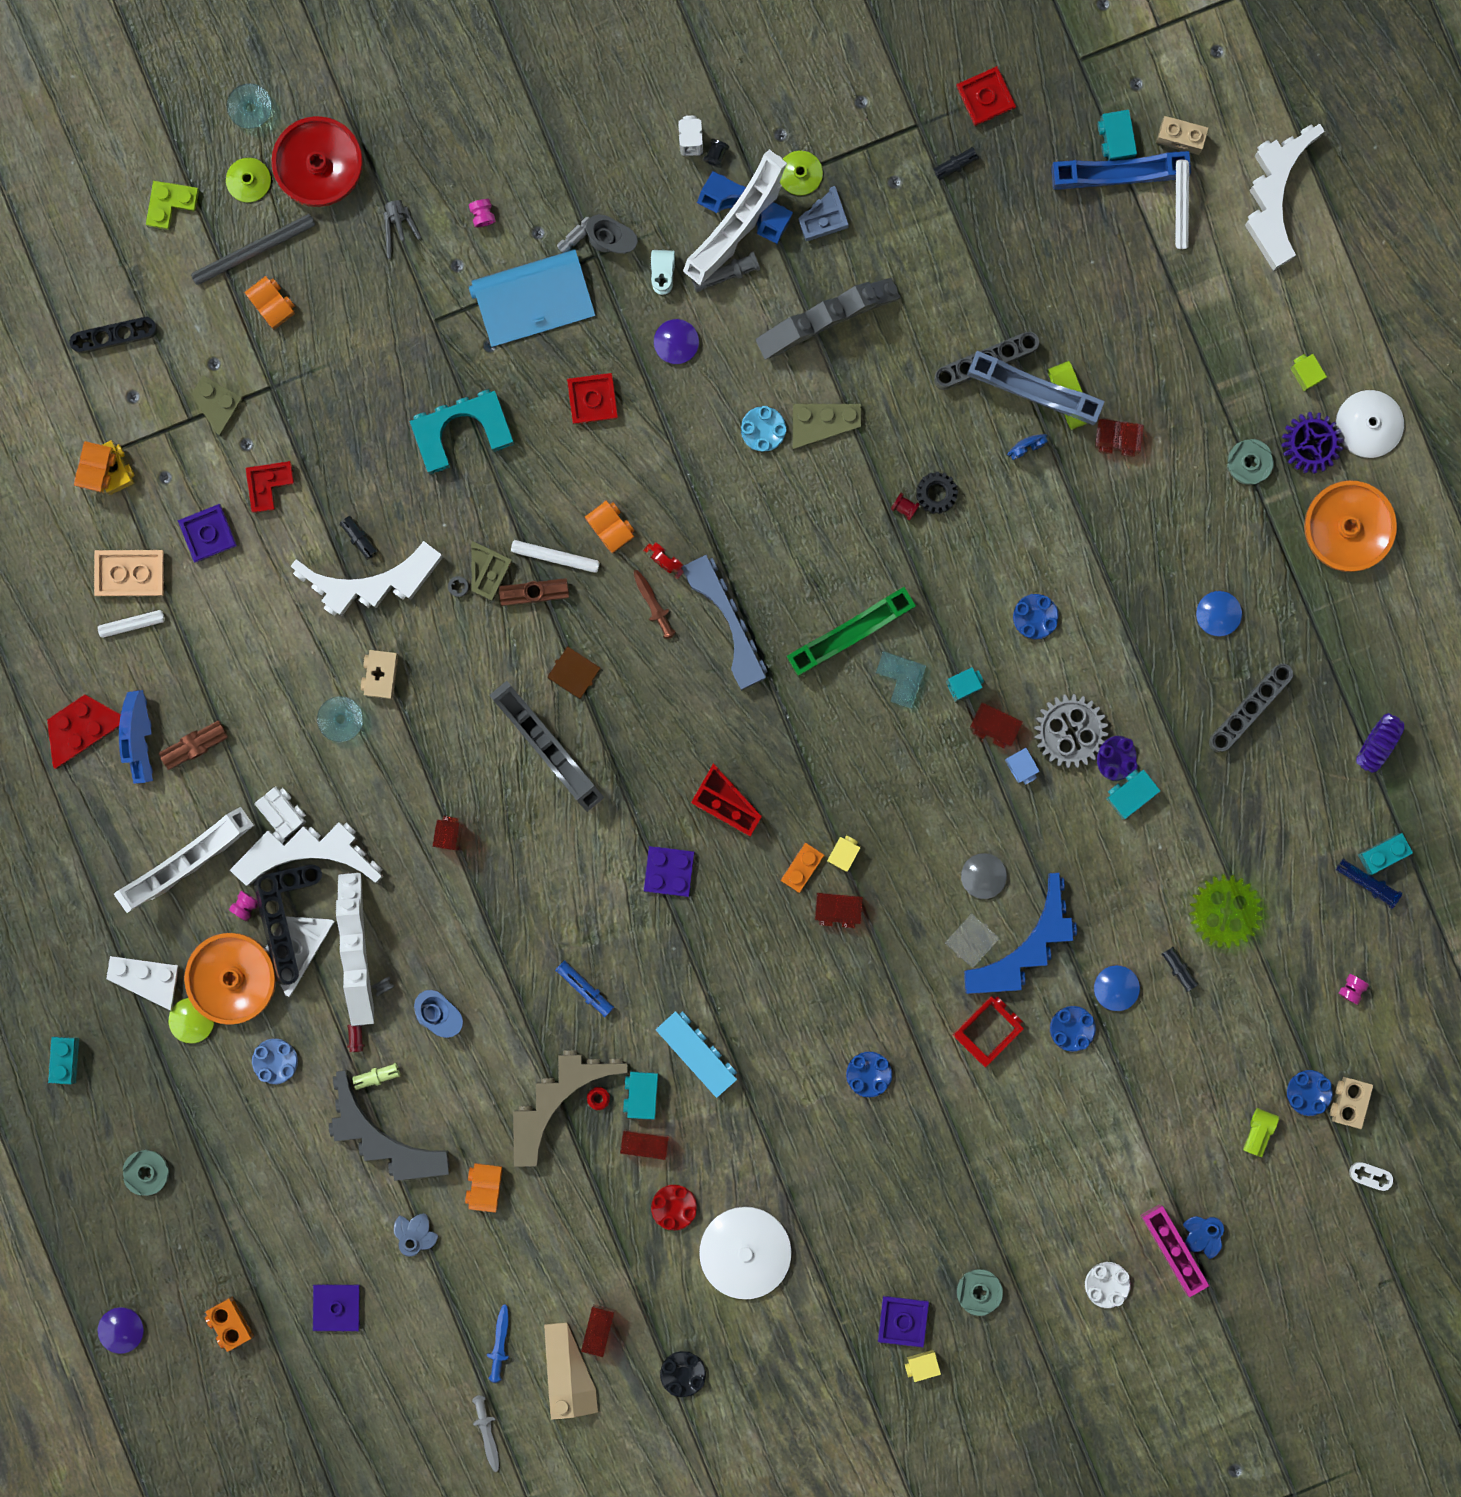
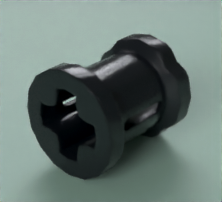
M711 139V147L707 156H704L703 161L714 167L721 168V161L725 151L729 150L730 146L722 141Z

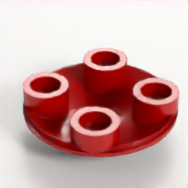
M667 1185L661 1188L653 1197L651 1204L653 1218L658 1225L667 1230H681L687 1227L696 1216L697 1204L695 1197L683 1186Z

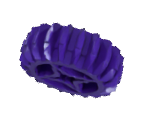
M1312 412L1307 413V420L1303 414L1298 416L1299 422L1296 419H1292L1291 424L1293 427L1289 425L1285 427V430L1290 434L1282 435V438L1288 440V442L1281 444L1282 448L1289 449L1283 455L1292 456L1288 463L1291 464L1296 461V470L1303 465L1304 473H1307L1309 467H1311L1313 474L1317 473L1318 467L1322 472L1325 471V464L1332 467L1334 463L1331 458L1338 460L1339 455L1335 452L1343 450L1341 446L1336 445L1343 442V438H1336V435L1340 434L1341 430L1337 429L1334 431L1332 429L1337 423L1332 422L1329 425L1327 423L1330 419L1329 416H1326L1322 421L1321 413H1317L1315 419H1313ZM1309 425L1320 427L1326 434H1316ZM1302 427L1304 440L1295 446V435ZM1310 439H1311L1312 441H1313V440H1316V441H1317V440L1321 439V440L1318 441L1317 444L1314 445V446H1313V445L1304 446L1305 444H1307V442H1308ZM1329 440V451L1322 458L1321 444ZM1308 451L1312 458L1315 457V461L1305 459L1298 452Z
M1389 713L1383 715L1361 747L1356 757L1357 764L1371 773L1378 771L1397 745L1404 730V722L1395 715L1393 716Z

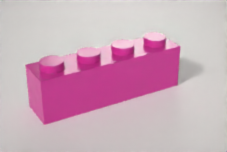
M1158 1204L1141 1214L1143 1222L1185 1294L1190 1298L1209 1287L1164 1207Z

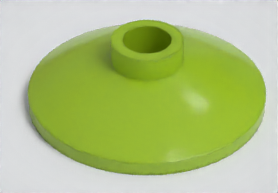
M794 151L783 158L787 165L780 184L787 192L797 196H804L818 188L822 180L823 170L820 161L813 154L806 151ZM803 168L805 172L803 175H798L796 170Z
M239 159L227 171V189L235 199L241 202H256L262 199L270 189V172L266 165L258 159ZM245 175L251 176L249 182H244L243 178Z

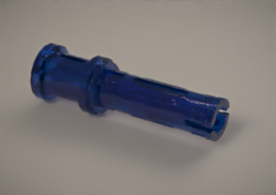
M1344 858L1340 861L1342 866L1338 864L1335 871L1340 872L1370 891L1374 899L1382 900L1389 905L1391 910L1396 906L1403 892H1397L1387 886V882L1384 880L1377 881Z

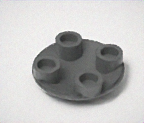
M986 853L977 854L969 858L961 871V880L965 890L979 899H988L999 894L1004 888L1007 879L1003 863L994 855Z

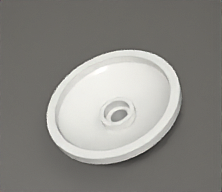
M1365 390L1353 394L1341 405L1336 416V430H1341L1338 438H1343L1342 445L1352 454L1363 458H1376L1390 452L1399 443L1404 430V418L1398 404L1387 394L1375 390ZM1370 418L1376 420L1375 426L1369 424Z

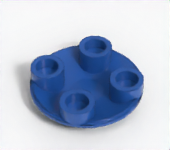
M1048 434L1032 435L1019 441L1011 448L1007 456H1011L1012 460H1015L1028 452L1027 447L1031 446L1033 451L1043 447L1048 442Z
M1211 592L1204 596L1197 606V622L1210 635H1228L1240 624L1242 618L1241 606L1238 600L1227 592Z
M1041 594L1027 595L1015 606L1013 612L1014 625L1027 638H1044L1050 635L1057 626V607L1047 596Z
M1115 965L1107 967L1099 973L1095 980L1094 994L1098 1002L1106 1009L1112 1011L1128 1009L1136 1002L1139 996V981L1136 975L1124 966Z
M1068 1006L1062 1008L1052 1018L1050 1024L1051 1037L1055 1044L1063 1050L1073 1052L1086 1049L1095 1036L1096 1026L1094 1019L1088 1011L1081 1007Z
M860 1053L850 1061L847 1067V1082L850 1088L860 1096H878L890 1085L892 1079L890 1064L886 1058L878 1053Z
M1305 1070L1297 1073L1290 1080L1287 1087L1289 1104L1296 1112L1306 1116L1323 1113L1330 1105L1333 1096L1330 1080L1314 1070Z

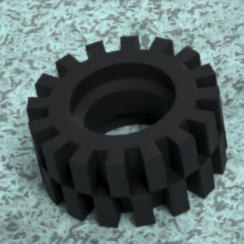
M944 472L929 473L921 479L917 486L916 498L920 507L922 506L923 510L929 511L931 514H942V512L948 511L957 499V485L954 483L953 478L947 476ZM935 484L943 486L946 491L945 498L938 502L931 500L928 496V489Z

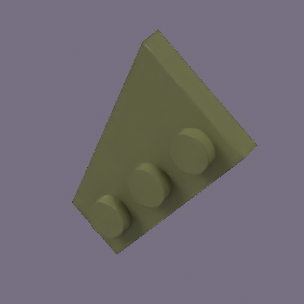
M793 404V450L861 428V404Z

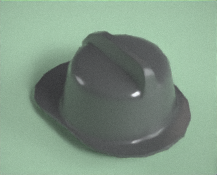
M594 215L586 224L589 241L600 252L612 251L625 254L636 248L638 241L634 231L606 215Z

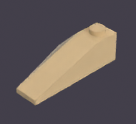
M568 1323L544 1324L551 1420L598 1413L596 1388Z

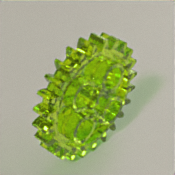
M1223 874L1220 881H1218L1213 876L1212 884L1205 880L1204 885L1206 888L1198 886L1197 890L1200 894H1192L1196 903H1189V906L1193 907L1194 911L1189 912L1188 915L1195 916V919L1190 924L1198 925L1194 930L1195 933L1203 932L1201 940L1209 937V945L1217 941V948H1221L1223 942H1225L1226 948H1230L1231 942H1233L1238 947L1240 944L1239 939L1247 943V934L1255 936L1251 929L1260 928L1255 922L1256 920L1263 919V917L1257 915V912L1263 910L1262 907H1257L1256 905L1261 899H1254L1253 896L1257 893V890L1249 891L1251 883L1243 886V878L1235 882L1234 875H1231L1227 881L1225 874ZM1216 891L1222 895V901L1218 905L1214 904L1211 900V895ZM1230 891L1231 897L1227 908L1231 910V914L1226 915L1225 929L1222 932L1220 928L1224 913H1221L1220 910L1226 907L1227 892ZM1237 896H1241L1245 901L1241 909H1237L1233 904ZM1210 914H1214L1218 918V923L1214 927L1207 924V917ZM1234 918L1240 922V928L1235 932L1229 927L1230 921Z

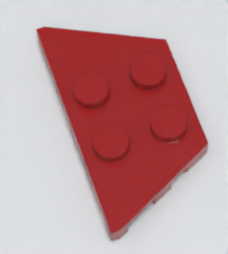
M84 694L47 719L54 769H58L117 729L121 714Z

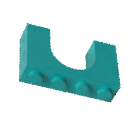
M490 389L479 392L476 398L470 400L469 397L456 401V405L448 407V405L435 408L434 413L427 415L426 412L413 416L414 420L409 421L429 475L451 468L442 444V434L446 425L457 417L468 416L478 420L485 429L493 452L515 445L495 391L491 392Z

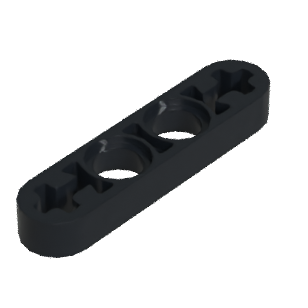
M141 317L74 333L70 337L69 344L75 352L87 353L141 341L156 335L157 324L149 317ZM145 322H147L149 325H152V328L149 329V333H146L144 330L137 331L139 335L135 336V329L132 326L133 324H136L137 329L144 327ZM122 327L130 328L131 334L126 339H122L118 335ZM100 332L108 333V341L104 344H100L96 340L97 334ZM92 334L94 346H91L90 342L83 343V348L75 345L79 337L83 340H89L90 337L88 335Z

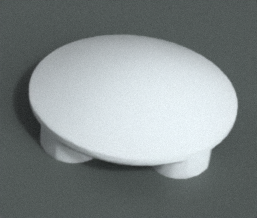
M1099 1263L1086 1276V1294L1099 1307L1113 1308L1120 1306L1130 1291L1129 1275L1116 1263Z

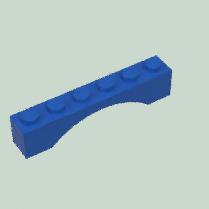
M1189 151L1117 161L1073 160L1053 162L1051 167L1053 190L1176 180V162L1178 160H1188L1190 176Z

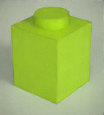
M1306 354L1299 356L1293 360L1295 364L1290 368L1303 391L1308 390L1327 377L1314 354L1308 357Z

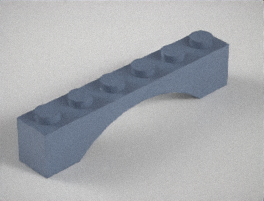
M976 351L967 373L970 377L1091 425L1097 422L1105 402L1088 394L1030 375L979 351Z
M705 555L684 565L682 570L691 589L710 599L721 610L728 621L734 642V659L731 671L741 691L766 679L764 674L768 671L762 660L757 661L754 654L758 652L753 640L748 641L744 634L748 630L743 620L738 621L735 612L738 610L733 599L728 600L724 593L728 589L723 579L718 580L715 574L718 568L713 558L708 560Z

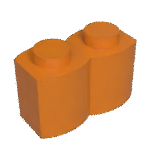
M265 276L244 293L270 327L275 330L295 314L292 310L295 306L288 296L283 298L278 291L281 288L273 278L269 280Z
M85 441L74 486L101 493L104 492V489H108L111 481L108 471L110 466L113 467L116 461V454L113 453L114 449Z
M605 501L586 515L585 519L613 554L634 538L632 532L635 530L627 520L623 522L618 515L621 512L613 502L609 504Z
M474 1163V1168H469L468 1181H472L471 1190L466 1191L465 1204H469V1209L497 1212L503 1166Z

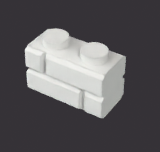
M684 116L679 121L681 155L693 156L703 154L701 120L697 119L696 116Z
M275 786L255 802V805L283 839H287L306 823L303 819L306 814L298 805L294 807L289 800L292 797L284 788L279 789Z

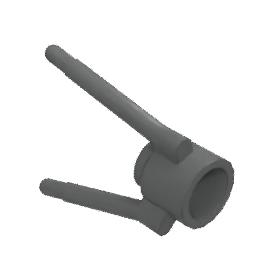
M401 200L385 204L386 212L383 213L388 259H391L390 220L392 223H396L402 242L405 240L401 225L404 216L418 240L421 239L409 215L408 207H403Z

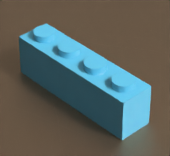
M675 1011L655 1030L717 1098L737 1080L734 1076L737 1072L729 1063L723 1064L719 1059L722 1055L714 1046L709 1048L704 1041L707 1038L698 1028L694 1031L689 1026V1023L692 1021L683 1011L680 1014Z

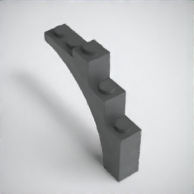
M892 278L874 283L866 282L855 285L836 298L822 301L805 313L789 317L755 340L764 359L772 358L826 329L869 310L895 302L901 297Z
M508 681L504 682L489 695L586 812L604 798Z
M348 1070L336 1072V1076H333L334 1090H338L339 1099L335 1100L336 1111L341 1113V1117L332 1118V1123H329L330 1137L334 1136V1141L362 1138V1142L359 1143L360 1156H364V1161L392 1158V1162H388L389 1175L394 1176V1181L449 1175L451 1173L448 1150L430 1151L413 1148L383 1133L368 1119L359 1106L351 1088Z

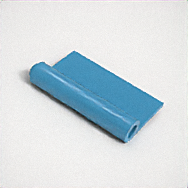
M576 250L472 280V285L468 286L472 299L477 298L491 347L595 316Z

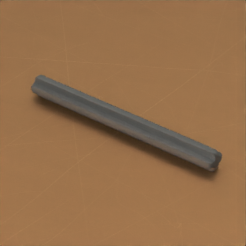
M308 214L191 274L192 279L196 285H199L315 226V222L312 216Z

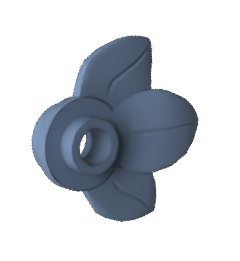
M426 1214L416 1215L410 1222L403 1216H398L396 1219L394 1234L399 1240V1250L403 1255L412 1257L417 1255L420 1250H428L435 1245L438 1235L428 1231L429 1220ZM412 1241L415 1245L413 1248H407L406 1243Z

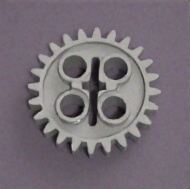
M1075 694L1072 695L1071 700H1068L1067 696L1063 695L1062 702L1056 697L1054 698V706L1049 702L1046 703L1048 711L1040 710L1044 717L1036 718V721L1041 723L1040 726L1034 727V730L1040 731V734L1034 737V739H1041V743L1037 745V748L1044 747L1045 750L1042 755L1049 753L1051 755L1049 762L1056 758L1057 766H1060L1064 761L1066 768L1070 767L1071 762L1078 768L1080 760L1084 765H1087V757L1092 760L1096 759L1093 752L1098 753L1100 749L1098 746L1105 742L1101 737L1108 735V733L1102 731V728H1105L1108 724L1101 723L1100 721L1105 715L1098 716L1097 712L1100 707L1092 709L1093 701L1091 700L1085 704L1084 696L1077 701ZM1073 710L1081 712L1082 720L1080 722L1072 721L1070 715ZM1061 713H1065L1069 726L1076 728L1074 736L1081 747L1080 750H1077L1072 736L1066 735L1065 731L1068 730V727ZM1054 719L1061 722L1062 728L1059 732H1054L1050 728V722ZM1082 731H1089L1091 733L1092 740L1089 743H1084L1080 739ZM1062 740H1067L1071 744V750L1067 753L1060 750L1059 745Z

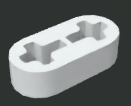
M1356 1162L1350 1167V1177L1360 1184L1382 1191L1388 1190L1393 1184V1177L1386 1170L1363 1162ZM1363 1166V1171L1370 1173L1369 1177L1361 1176L1358 1179L1355 1169H1360ZM1383 1174H1385V1179H1387L1388 1182L1387 1184L1383 1183L1382 1186H1379V1182L1374 1180L1373 1176L1376 1175L1381 1177Z

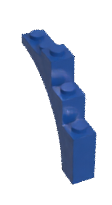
M1059 873L1048 874V893L1044 910L1028 938L1014 952L998 962L982 968L964 970L966 994L1022 990L1021 985H1025L1024 971L1020 972V967L1046 966L1047 961L1051 960L1050 947H1046V942L1073 941V936H1077L1076 922H1072V918H1062V914H1066L1065 900H1061V891H1064V878L1059 877Z

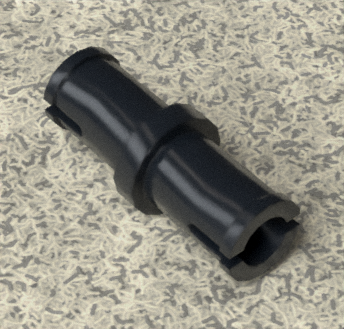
M970 147V149L957 156H950V160L932 169L937 179L941 181V179L956 171L957 173L961 172V168L979 160V157L976 155L977 153L974 148Z
M346 517L344 519L345 522L341 521L339 525L351 538L350 542L352 545L358 547L365 556V559H371L373 557L372 554L376 555L378 550L375 549L366 537L367 533L361 531L352 517Z
M1174 947L1161 954L1172 969V975H1176L1186 992L1199 985L1187 969L1189 967L1188 964H1184Z

